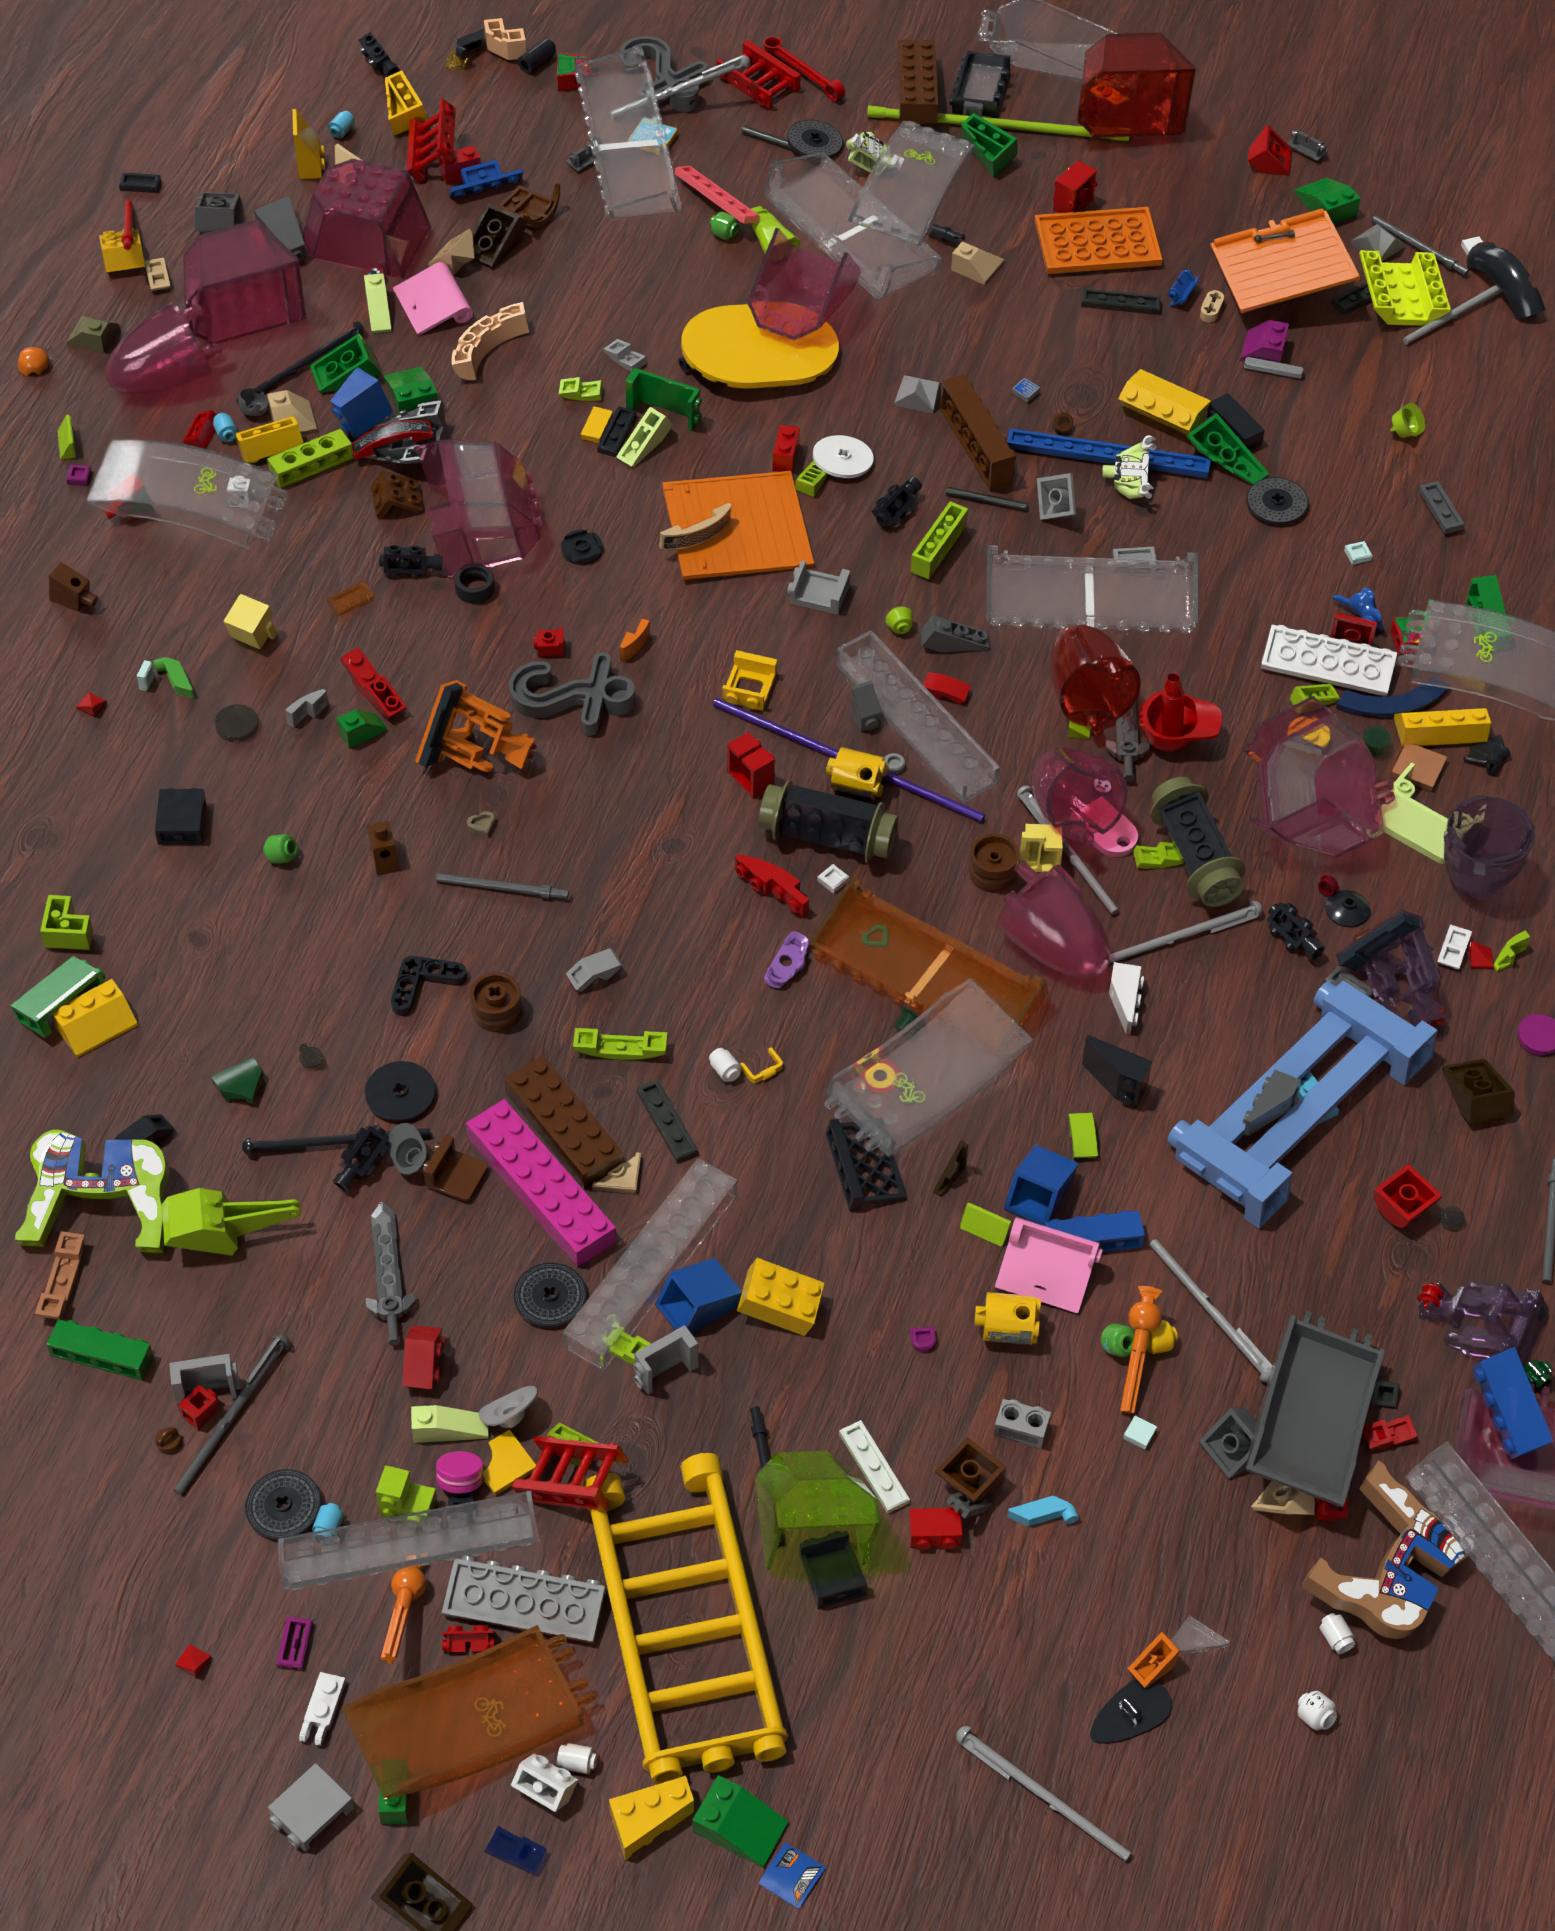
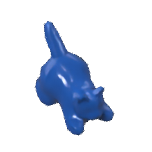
M1363 588L1350 599L1341 595H1334L1332 597L1334 600L1350 607L1360 618L1377 622L1376 629L1378 628L1380 632L1384 631L1382 617L1379 610L1376 609L1375 597L1371 589Z

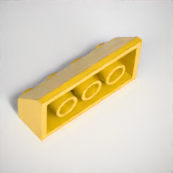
M1142 369L1127 381L1118 398L1122 406L1186 435L1200 425L1211 404V400Z
M1487 708L1394 714V721L1402 747L1412 744L1427 746L1487 742L1491 727Z

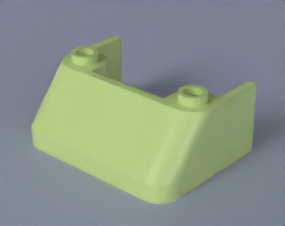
M1411 762L1389 791L1377 815L1376 826L1381 831L1440 864H1449L1481 827L1487 804L1483 803L1473 816L1457 811L1451 814L1448 819L1411 798L1415 791V787L1411 783L1415 764Z

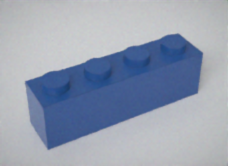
M1126 1210L1116 1214L1101 1213L1091 1217L1077 1216L1066 1220L1053 1219L1044 1224L1046 1227L1100 1243L1099 1248L1103 1249L1102 1252L1142 1248L1145 1237L1139 1211L1131 1212Z

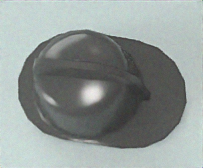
M401 1123L395 1126L388 1136L387 1145L389 1146L388 1152L397 1170L404 1175L422 1172L425 1162L430 1160V1151L419 1131L409 1123Z

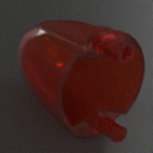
M1084 624L1069 625L1062 629L1055 637L1050 652V674L1058 703L1064 715L1070 721L1078 725L1088 726L1091 735L1098 737L1104 732V728L1101 725L1104 720L1110 719L1115 721L1134 705L1141 688L1140 675L1121 647L1105 633L1092 626Z

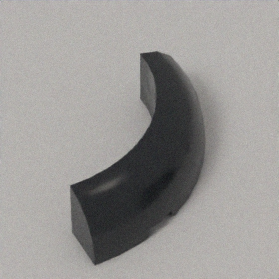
M1480 242L1471 248L1467 256V268L1481 270L1499 285L1507 297L1516 319L1528 317L1546 310L1538 288H1533L1529 281L1530 274L1511 252L1505 248H1498L1491 242Z

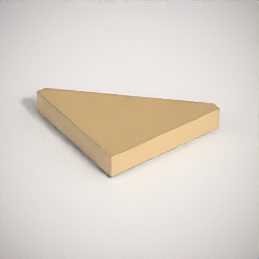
M636 1153V1156L624 1164L621 1163L608 1172L607 1176L598 1182H593L592 1191L636 1194L641 1153Z

